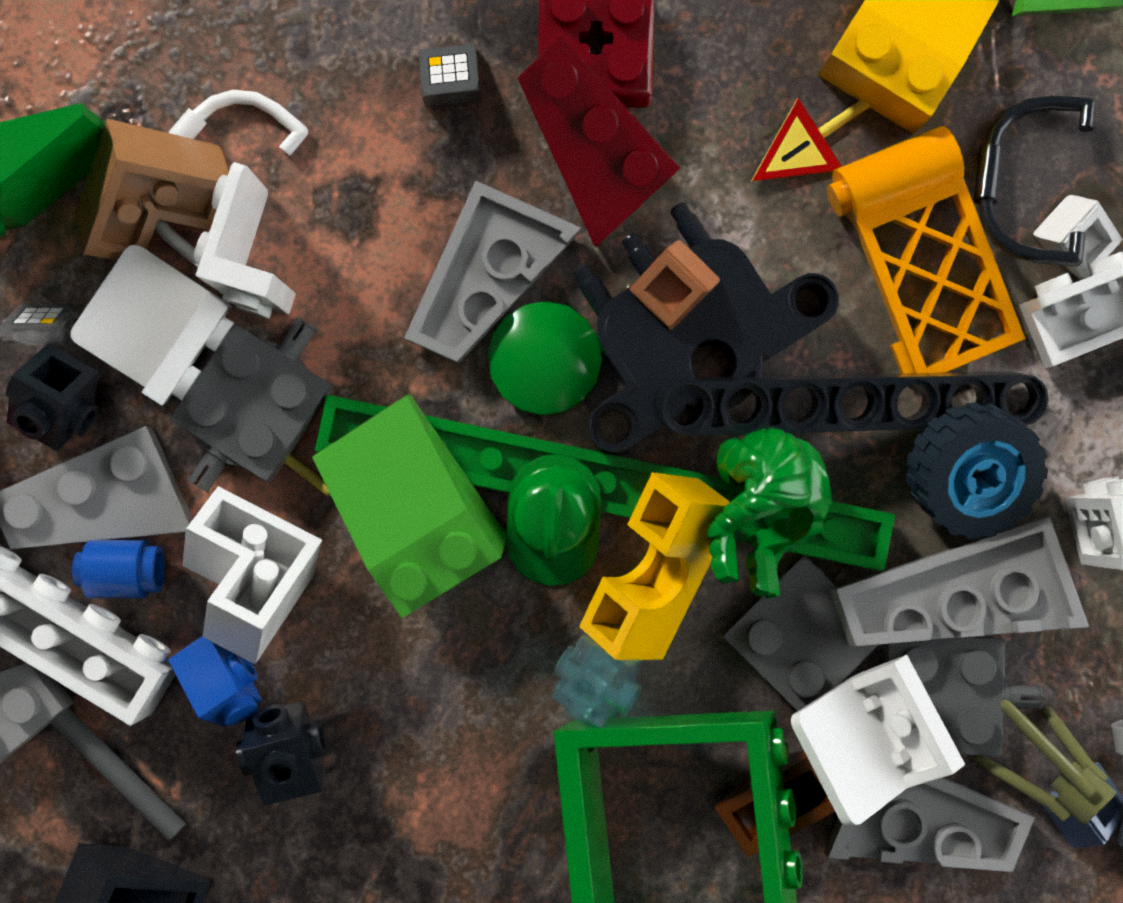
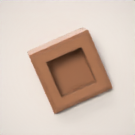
M677 240L663 251L629 290L659 320L672 330L720 282V279L682 241Z

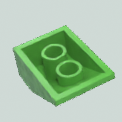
M410 393L312 457L367 570L401 618H404L501 558L507 534Z

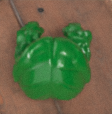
M762 428L746 434L742 439H728L720 445L717 454V469L721 478L725 482L744 491L727 504L723 512L718 514L707 525L706 532L708 538H712L709 543V552L712 556L711 570L716 580L721 584L733 581L739 582V568L734 540L735 531L761 518L774 514L783 508H794L787 518L776 520L767 529L756 531L750 539V545L754 550L747 555L745 563L749 572V587L751 592L757 597L765 596L769 599L780 596L777 567L783 553L793 550L794 547L804 544L809 538L824 532L823 521L826 520L829 508L831 507L832 494L823 459L812 445L804 440L795 438L791 433H785L784 430Z

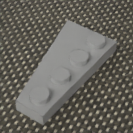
M1050 516L1017 525L1008 531L1006 529L1002 530L994 537H982L830 589L849 646L1089 627Z

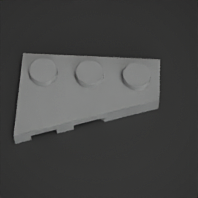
M475 181L404 339L459 364L581 232V227Z

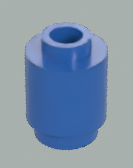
M89 540L84 545L83 551L75 554L72 563L73 582L75 586L82 588L86 598H146L149 593L161 592L165 582L166 559L164 550L161 546H150L147 540Z

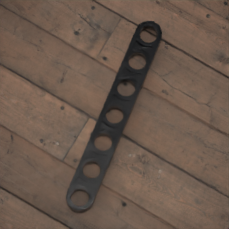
M1013 371L715 377L671 380L663 385L657 393L654 407L657 418L668 429L680 435L702 436L748 434L762 428L781 429L785 433L926 429L928 427L927 423L934 417L939 418L946 413L945 410L953 407L952 399L954 393L959 387L966 384L973 387L976 394V403L981 406H985L986 403L995 405L1027 426L1035 423L1043 416L1047 409L1049 397L1048 390L1043 381L1036 376ZM1023 383L1028 389V403L1021 412L1012 414L1006 405L1007 393L1014 385ZM915 385L922 393L921 407L914 415L903 417L898 410V397L906 387ZM860 386L867 394V407L860 416L849 419L842 411V399L848 390ZM806 388L812 396L811 410L804 418L792 420L786 413V399L795 389ZM749 389L756 399L754 413L745 421L737 422L732 420L728 413L729 399L738 390ZM690 390L698 398V412L689 422L677 423L670 416V402L680 391Z

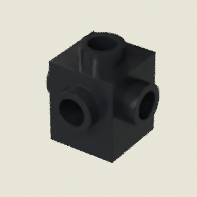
M48 343L11 376L6 387V396L9 397L6 423L16 428L23 436L37 440L58 451L74 434L82 436L93 424L98 413V407L94 405L99 371Z
M304 701L285 706L281 704L270 705L254 713L246 720L243 740L238 741L236 745L238 764L244 776L252 775L264 806L321 792L324 756L327 755V741L321 722H311Z

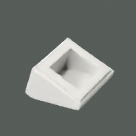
M1069 195L1034 231L1033 235L1046 250L1068 251L1070 233L1074 231L1084 232L1083 262L1075 267L1065 266L1079 280H1083L1091 275L1088 265L1108 257L1123 239L1099 201Z

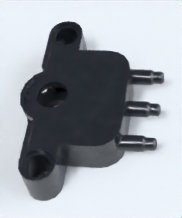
M684 202L674 206L670 214L676 221V227L690 247V250L719 277L720 282L674 329L670 330L629 290L630 287L612 298L600 277L594 274L589 265L584 264L578 267L573 275L580 285L579 289L598 317L596 339L601 354L624 388L593 410L587 424V434L591 443L602 452L618 454L662 428L664 425L657 418L654 407L656 395L661 387L671 380L696 378L691 369V356L693 351L701 346L717 347L727 355L730 363L728 377H760L763 362L823 325L835 315L839 306V293L835 284L828 277L819 273H807L771 294L746 254L731 242L724 239H711L696 214L692 213ZM632 233L622 240V245L628 253V259L641 277L656 258L649 247L643 244L638 234ZM798 290H809L818 297L820 312L817 317L804 316L797 310L795 294ZM742 389L735 392L729 399L728 409L741 404L752 391ZM690 390L677 393L671 400L669 407L672 419H676L688 410L697 413L699 408L698 398ZM618 412L627 419L629 434L623 442L611 444L599 436L597 422L603 414Z

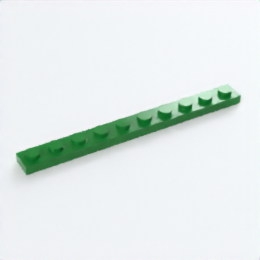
M327 394L315 451H321L387 407ZM425 415L473 485L510 492L513 479L525 464L539 456L561 454L576 458L592 471L600 485L601 512L631 518L652 472L698 478L730 502L744 491L725 482L721 477ZM832 501L826 520L823 521L824 532L809 538L804 544L794 547L789 552L884 571L895 514ZM783 508L774 514L741 527L735 531L734 540L750 543L751 536L756 531L767 529L774 521L787 518L794 508Z

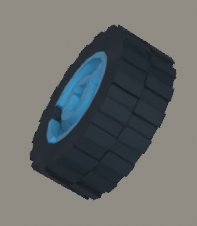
M973 402L966 403V406L960 408L954 406L945 410V414L939 418L934 417L927 423L928 427L922 434H918L913 442L915 444L913 451L908 454L906 463L909 465V471L906 473V481L912 489L910 494L913 500L939 526H942L948 533L955 536L961 534L966 539H977L980 536L990 538L997 536V533L1002 530H1010L1017 525L1016 522L1023 516L1027 517L1033 510V504L1037 499H1040L1044 491L1042 485L1048 475V468L1045 466L1047 454L1045 448L1038 442L1040 438L1024 423L995 405L986 403L985 406H981ZM976 469L981 471L977 477L974 478L972 476Z

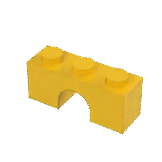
M652 472L627 524L650 543L648 551L641 563L628 574L620 577H602L579 627L615 660H663L712 560L709 552V543L712 538L707 536V525L718 514L723 512L724 507L730 501L698 478Z

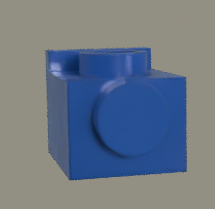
M203 636L168 659L199 719L223 727L233 726L247 720L257 711V704L262 701V698L253 683L258 679V674L250 661L207 640Z

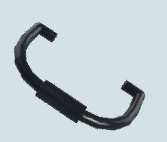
M1070 96L1028 98L1006 109L990 127L985 144L979 147L974 202L979 205L981 224L993 244L1013 258L1037 264L1074 267L1079 266L1083 262L1084 232L1074 231L1070 233L1068 251L1037 249L1019 244L1003 232L995 219L994 205L998 202L1003 151L1000 142L1003 133L1015 120L1031 112L1047 110L1080 112L1079 131L1091 132L1094 129L1096 106L1092 98Z

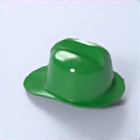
M561 454L539 456L525 464L513 479L508 500L506 540L508 553L516 569L533 582L548 586L569 584L583 577L594 564L599 546L602 507L600 485L592 471L576 458Z

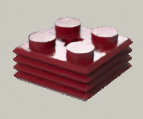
M539 0L538 56L561 34L626 107H649L653 95L655 0ZM590 36H600L602 42L607 43L603 45L602 54H590V47L588 44H585L589 42Z

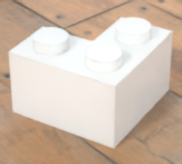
M218 486L186 528L182 566L219 584L207 601L203 637L256 664L313 578L322 539Z

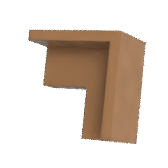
M106 119L76 208L75 215L83 255L118 261L128 246L139 245L147 250L158 220L210 230L216 213L212 206L213 192L220 176L223 174L228 176L229 173L221 147L208 142Z

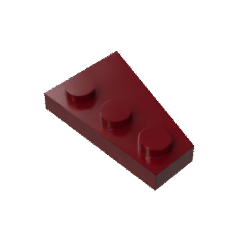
M561 34L517 77L596 248L681 168Z

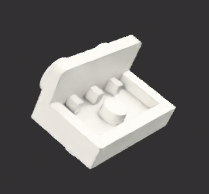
M1123 251L1089 264L1088 268L1092 276L1073 283L1069 273L1034 286L1038 298L1019 305L1045 368L1058 365L1123 339Z

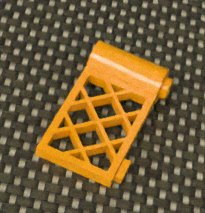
M938 126L839 167L832 173L833 183L827 185L828 199L838 217L846 215L854 225L899 341L889 346L900 374L945 373L1025 340L1024 333L963 178L964 161L960 147L951 131L945 126ZM952 196L960 216V221L953 237L925 226L934 204ZM921 209L916 222L903 217ZM893 222L912 231L900 260L881 252L872 230L873 228ZM965 233L971 245L962 242ZM921 235L948 246L937 275L909 264ZM958 251L976 258L981 272L973 291L946 280ZM886 264L896 268L892 278ZM905 272L932 283L920 313L903 306L897 291ZM986 286L988 288L991 298H988L983 295ZM942 288L969 299L957 328L930 317ZM979 304L997 311L1005 332L1004 334L985 341L967 333ZM907 317L917 321L913 331ZM926 325L953 336L944 359L927 366L918 347ZM963 341L975 345L959 352Z

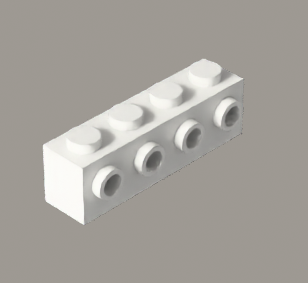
M0 546V647L129 726L152 715L176 675L168 661V655L171 650L155 638L140 634L137 638L118 627L121 620L114 613L95 604H89L88 607L69 597L71 589L66 584L46 574H39L36 577L19 566L22 559L17 554Z

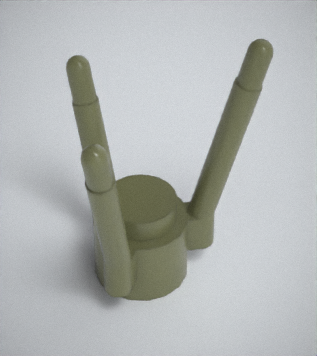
M1002 700L1000 708L1061 771L1062 774L1050 785L1059 795L1057 797L1051 795L984 755H974L973 762L1046 806L1062 822L1072 814L1084 826L1117 793L1105 782L1109 776L1090 759L1050 706H1044L1041 713L1075 759L1072 764L1009 700Z

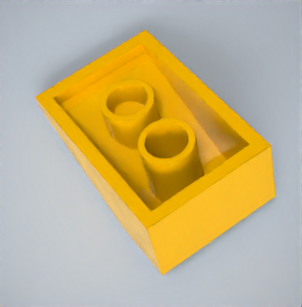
M865 0L818 76L858 101L863 100L867 102L871 109L914 135L933 115L947 93L999 0Z

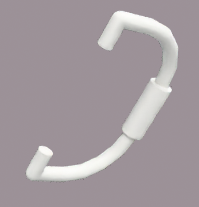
M233 89L210 96L194 110L188 108L168 132L194 139L207 124L204 120L217 109L234 104L251 105L270 114L291 132L279 146L281 150L291 156L308 135V128L280 104L258 92ZM158 220L155 227L157 233L166 243L194 264L196 246L194 247L187 242L166 221Z

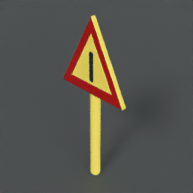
M797 98L751 182L832 172L842 167L824 138L868 109L870 105L863 100H859L818 129L800 99Z

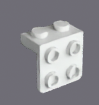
M234 162L230 167L228 176L221 175L216 183L212 198V206L216 213L210 232H203L198 239L194 252V265L198 267L195 276L222 293V299L235 304L238 310L266 319H270L272 310L289 315L296 293L274 274L246 266L268 197V189L248 166Z
M131 245L124 250L72 327L71 338L85 350L144 386L145 388L141 393L160 405H164L170 400L172 395L183 400L201 373L193 364L205 346L215 352L234 324V322L226 318L232 306L139 245Z
M907 654L852 676L794 713L791 718V725L800 745L805 751L838 818L846 827L862 824L905 789L952 775L965 765Z

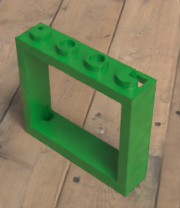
M776 710L572 720L553 731L572 903H615L598 747L747 741L764 902L797 903L796 889H800L802 886L803 869L800 852L798 850H791L789 827H794L796 805L792 789H784L782 765H787L789 743L784 742L783 728H777Z

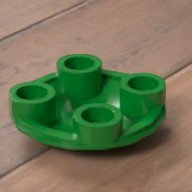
M549 301L525 304L507 315L493 333L488 352L491 379L502 397L520 411L539 415L565 412L582 402L596 385L602 363L601 350L596 339V333L588 320L569 306Z

